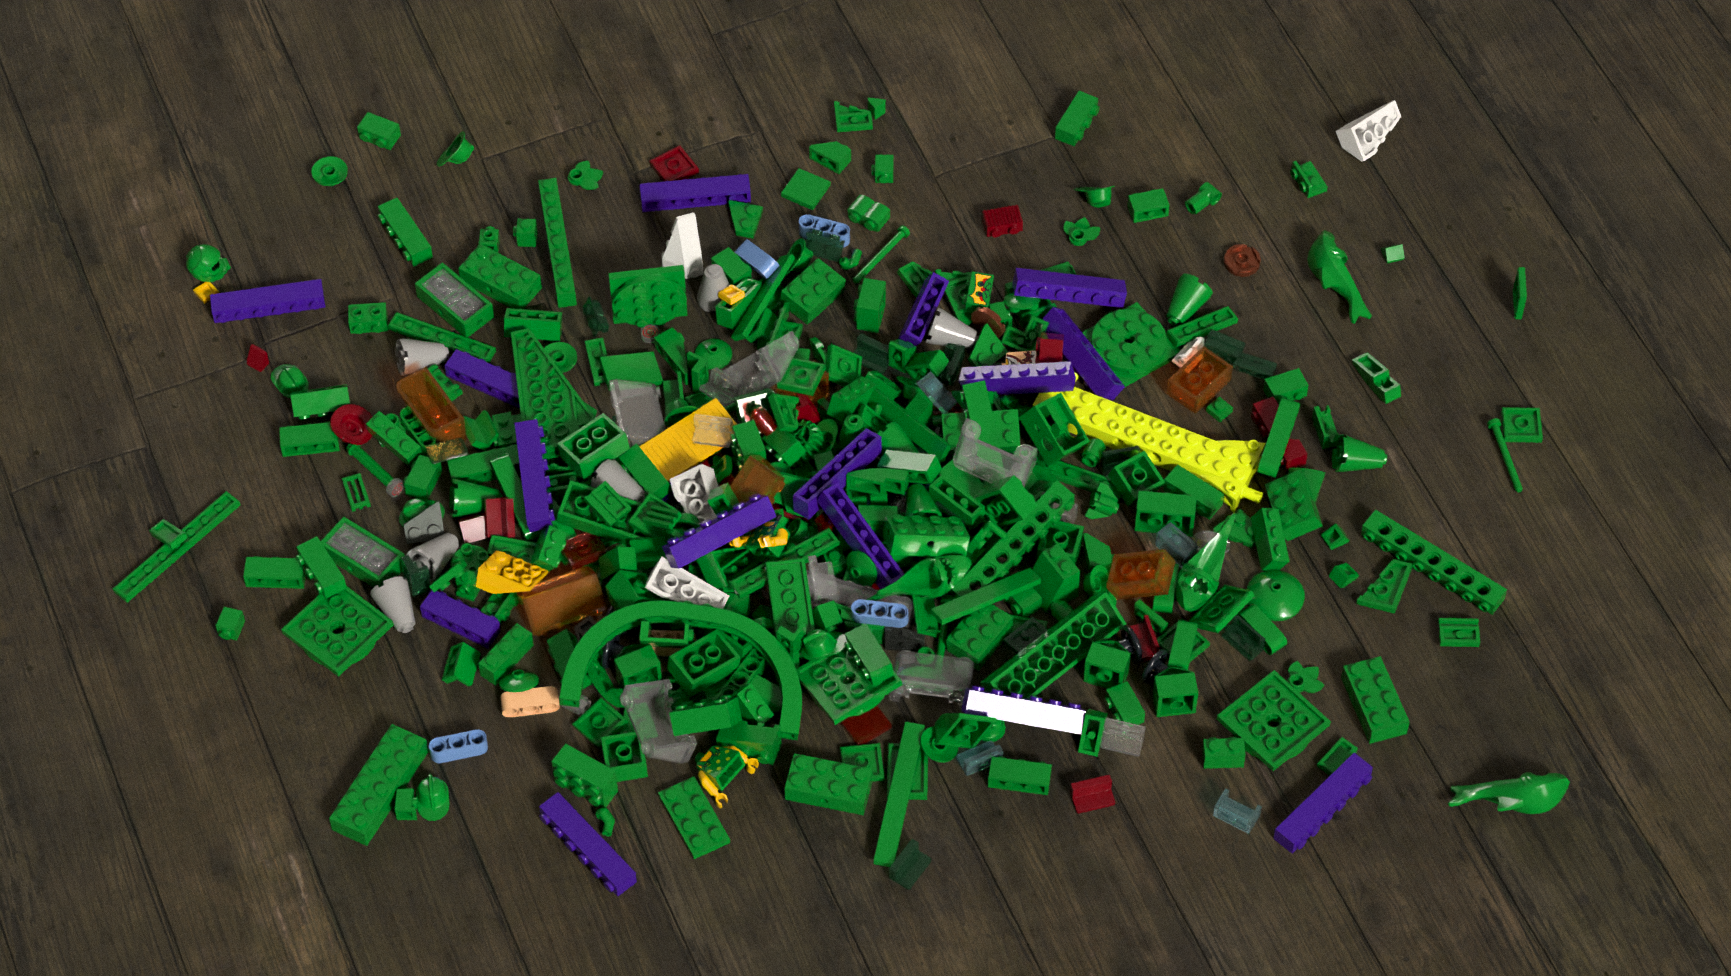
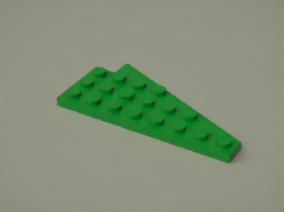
M526 328L511 332L521 420L537 419L539 426L543 425L545 437H541L542 442H545L547 453L559 451L557 443L595 419V417L532 331Z

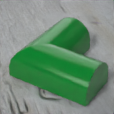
M1031 315L1025 332L1008 325L1001 343L1019 351H1036L1037 337H1041V333L1046 332L1049 322Z

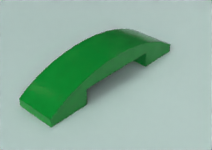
M601 649L594 657L587 671L592 683L602 697L617 708L630 706L631 704L623 688L615 689L608 674L602 667L600 659L602 658L603 650Z

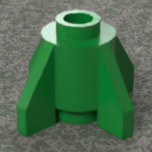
M1100 481L1096 489L1099 493L1092 492L1090 495L1089 506L1093 507V509L1088 507L1085 513V517L1090 519L1110 517L1112 514L1117 513L1120 505L1117 503L1118 499L1108 484Z

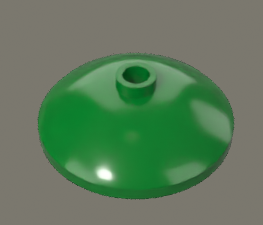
M1281 570L1263 571L1255 575L1248 583L1247 590H1252L1255 595L1248 602V605L1256 604L1271 621L1290 619L1298 614L1303 607L1305 599L1303 586L1290 573Z

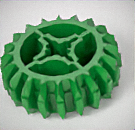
M803 419L801 422H798V429L794 432H789L807 451L790 467L796 469L798 466L803 467L805 463L809 464L813 459V455L819 454V450L824 448L823 432L818 425L810 420L805 421Z

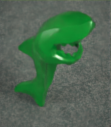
M1323 230L1308 252L1307 261L1309 268L1320 280L1323 289L1332 288L1347 300L1349 318L1352 324H1355L1360 316L1370 319L1372 315L1364 304L1350 273L1344 265L1348 260L1345 251L1336 246L1334 242L1335 237L1331 232Z
M1236 513L1228 515L1218 533L1179 571L1175 597L1184 610L1191 612L1198 610L1218 589L1227 540Z
M960 555L924 558L896 582L880 589L866 600L878 601L888 596H900L903 594L939 598L950 592L963 579L971 568V560L966 556Z
M1525 772L1517 779L1452 786L1450 790L1455 794V797L1448 802V806H1459L1471 800L1484 799L1497 803V810L1500 812L1514 810L1525 814H1541L1551 810L1561 801L1570 781L1566 776L1559 773H1548L1542 776Z

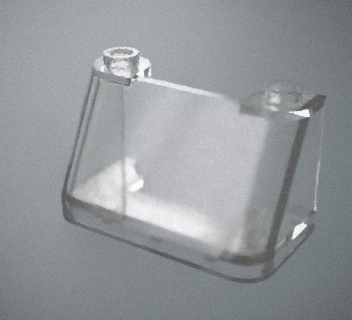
M791 331L723 370L722 373L735 395L740 396L768 389L779 383L799 348L798 338Z
M620 379L609 380L610 398L617 424L626 433L630 448L636 443L638 446H641L665 431L658 399L661 398L659 386L656 387L655 383Z
M966 418L953 456L955 467L990 483L1015 475L1025 487L1036 464L1038 449L1023 444L1017 447L1014 455L979 440L981 434L980 425Z
M902 650L896 654L893 670L902 680L903 685L889 693V701L899 702L902 695H905V698H909L910 693L949 698V703L957 702L959 705L958 709L962 710L965 689L972 688L974 662L967 657L957 658Z
M670 680L626 685L620 696V701L625 707L641 744L642 753L652 759L677 764L687 763L697 742L694 735L674 736L669 714L672 711L673 699L668 697V690L672 689Z

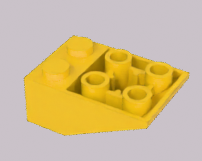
M496 550L478 568L476 587L492 594L531 591L548 574V570Z

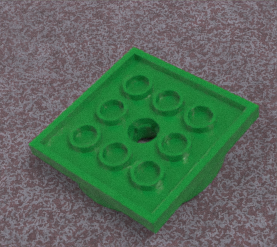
M684 265L609 273L614 324L628 323L643 328L653 325L661 326L675 317L688 316Z
M1138 302L1125 309H1119L1105 315L1096 325L1082 332L1125 387L1171 362L1180 352L1179 348L1166 335L1161 323L1148 314ZM1125 340H1132L1134 342L1126 343Z
M347 587L327 599L320 593L281 631L283 635L302 648L310 659L324 665L339 677L352 664L367 656L375 646L376 641L394 624L390 618ZM336 629L344 630L340 634L333 633Z
M846 648L837 654L809 661L796 669L800 683L812 696L815 704L826 713L834 725L848 717L859 716L873 709L882 701L885 695L902 686V680L894 672V676L873 685L870 679L866 680L864 678L861 665H856L853 659L854 654L849 653ZM847 681H854L850 684H845Z
M1275 670L1217 715V720L1235 737L1244 738L1245 751L1259 758L1272 771L1276 770L1288 759L1300 754L1309 742L1328 728L1331 723L1327 717ZM1271 721L1276 722L1278 727H1270L1268 723Z

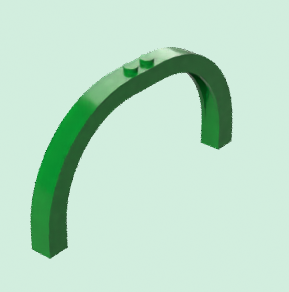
M648 601L626 606L604 617L584 634L570 655L565 668L559 705L579 708L585 676L594 657L615 636L633 627L640 626L641 621L689 624L694 627L718 629L743 639L758 650L767 660L777 678L781 692V738L798 740L802 713V691L796 668L782 644L763 626L748 617L730 610L716 608L710 604L696 605L690 601Z

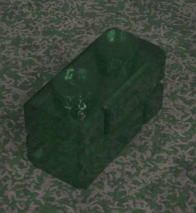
M1211 329L1201 354L1205 355L1209 360L1222 362L1226 367L1236 368L1246 343Z

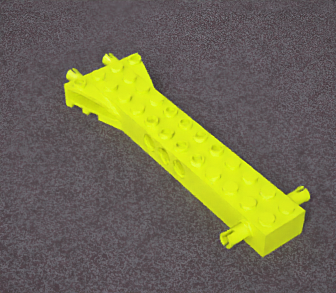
M1074 387L1073 391L1061 392L1088 439L1098 438L1103 441L1106 447L1132 457L1145 451L1154 465L1172 471L1177 465L1183 467L1224 493V503L1230 506V510L1234 513L1243 498L1258 504L1260 503L1263 492L1248 486L1256 470H1258L1266 443L1256 440L1215 441ZM1060 392L1039 393L1033 403V407ZM1068 424V431L1077 435L1076 427L1073 424Z

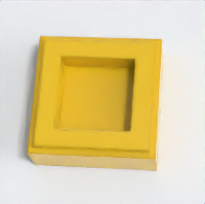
M204 282L193 289L194 293L204 304L211 300V294L219 293L211 282Z
M731 284L718 292V296L723 301L732 305L744 298L745 293Z

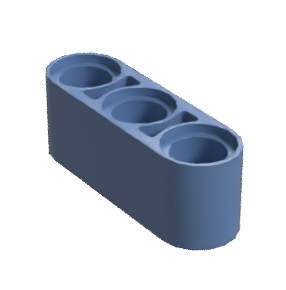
M803 215L799 218V234L802 238L841 248L849 245L850 228L848 225L812 215Z
M748 239L735 251L744 263L749 264L753 270L765 279H768L780 266L770 255Z
M858 599L851 605L852 619L856 623L902 628L909 621L908 609L903 604ZM858 609H863L865 611L862 614L856 613ZM878 611H882L885 614L882 616H877L875 613ZM903 614L904 617L896 618L895 615Z
M472 730L437 737L429 743L430 756L435 763L478 756L488 750L487 737L482 730Z

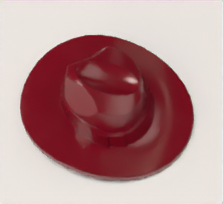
M343 405L333 413L330 427L334 434L341 438L342 441L354 445H362L367 443L372 437L366 426L372 415L359 405Z

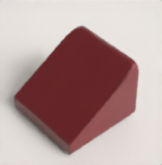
M252 344L247 358V365L262 372L269 364L267 352Z

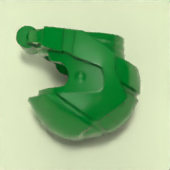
M208 244L197 245L186 255V266L189 273L194 278L203 282L220 280L224 278V275L231 268L227 258L220 257V251ZM215 264L220 265L216 270H212Z

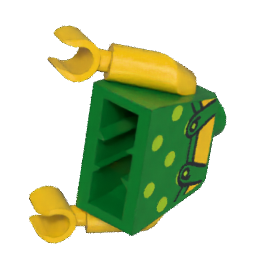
M778 514L774 521H768L758 526L752 535L742 536L741 539L738 537L729 543L737 548L742 545L745 546L757 558H779L790 537V532L784 527L788 520L783 515Z
M712 746L706 754L699 752L695 757L701 785L711 796L713 795L716 798L715 803L718 808H722V804L718 801L719 799H724L728 803L726 794L719 793L718 790L723 791L745 765H747L746 770L750 774L755 773V768L751 765H754L756 768L759 766L757 759H748V755L735 746Z

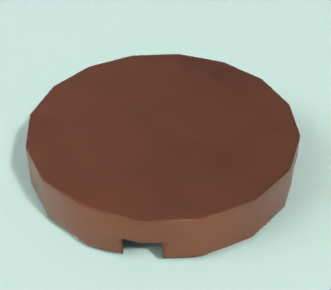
M1245 244L1230 247L1224 256L1225 268L1235 276L1247 277L1253 275L1260 267L1261 258L1259 252L1253 247H1247Z
M977 307L971 314L972 322L980 332L985 324L990 326L998 338L1005 332V325H1002L1000 322L1002 319L993 310L986 307L982 309Z

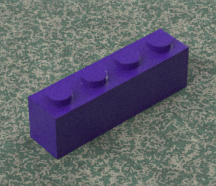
M934 272L925 279L898 339L910 342L914 346L921 343L949 283L947 279Z
M431 591L420 606L423 618L489 649L501 632L500 623L496 617L488 616L475 607L471 608L461 600H455L442 591Z

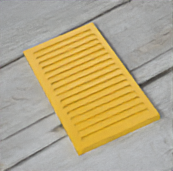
M715 398L639 447L665 479L670 482L671 478L688 471L730 444V434H733L732 426L737 425V423L720 404L718 399Z

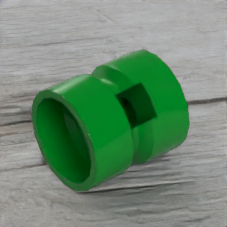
M800 518L794 519L787 528L790 532L788 541L795 545L821 532L814 526H808V523Z

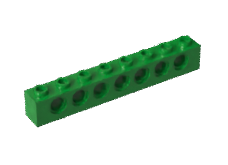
M1057 480L1036 501L1038 506L1024 520L1016 522L1007 532V536L1003 540L1000 539L952 589V596L958 598L973 592L974 590L970 587L974 584L982 588L997 582L999 579H1004L1009 573L1008 570L1013 565L1017 566L1022 560L1021 556L1025 552L1029 553L1035 547V542L1039 538L1042 539L1049 531L1048 528L1052 524L1056 525L1061 520V515L1065 511L1068 512L1075 504V495ZM1051 503H1057L1059 504V507L1051 508L1049 505ZM1039 516H1043L1046 518V520L1044 522H1039L1036 520V518ZM1025 530H1031L1033 534L1027 536L1023 534V532ZM1016 543L1020 545V547L1018 549H1012L1010 545ZM999 557H1004L1007 559V561L1004 563H999L997 559ZM992 571L994 574L987 577L984 575V572Z
M1376 509L1363 524L1361 535L1365 540L1375 543L1383 551L1390 552L1400 561L1412 563L1414 570L1426 574L1432 581L1444 585L1448 591L1455 592L1465 601L1477 605L1481 611L1493 615L1504 601L1507 592L1506 588Z

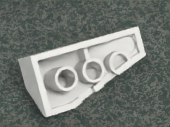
M1395 100L1346 124L1336 131L1342 148L1361 162L1365 161L1378 151L1377 147L1385 141V136L1389 131H1392L1401 118V114Z
M695 213L678 216L671 229L672 235L670 240L666 242L667 248L661 255L662 267L684 265L685 279L695 278L704 274Z
M700 464L670 479L674 497L681 503L685 513L695 515L700 522L717 518L707 501L711 490L718 487L714 469Z
M661 557L654 566L645 585V588L662 598L678 602L690 601L696 605L710 604L721 609L724 608L729 598V595L682 568H671L668 560L664 557Z

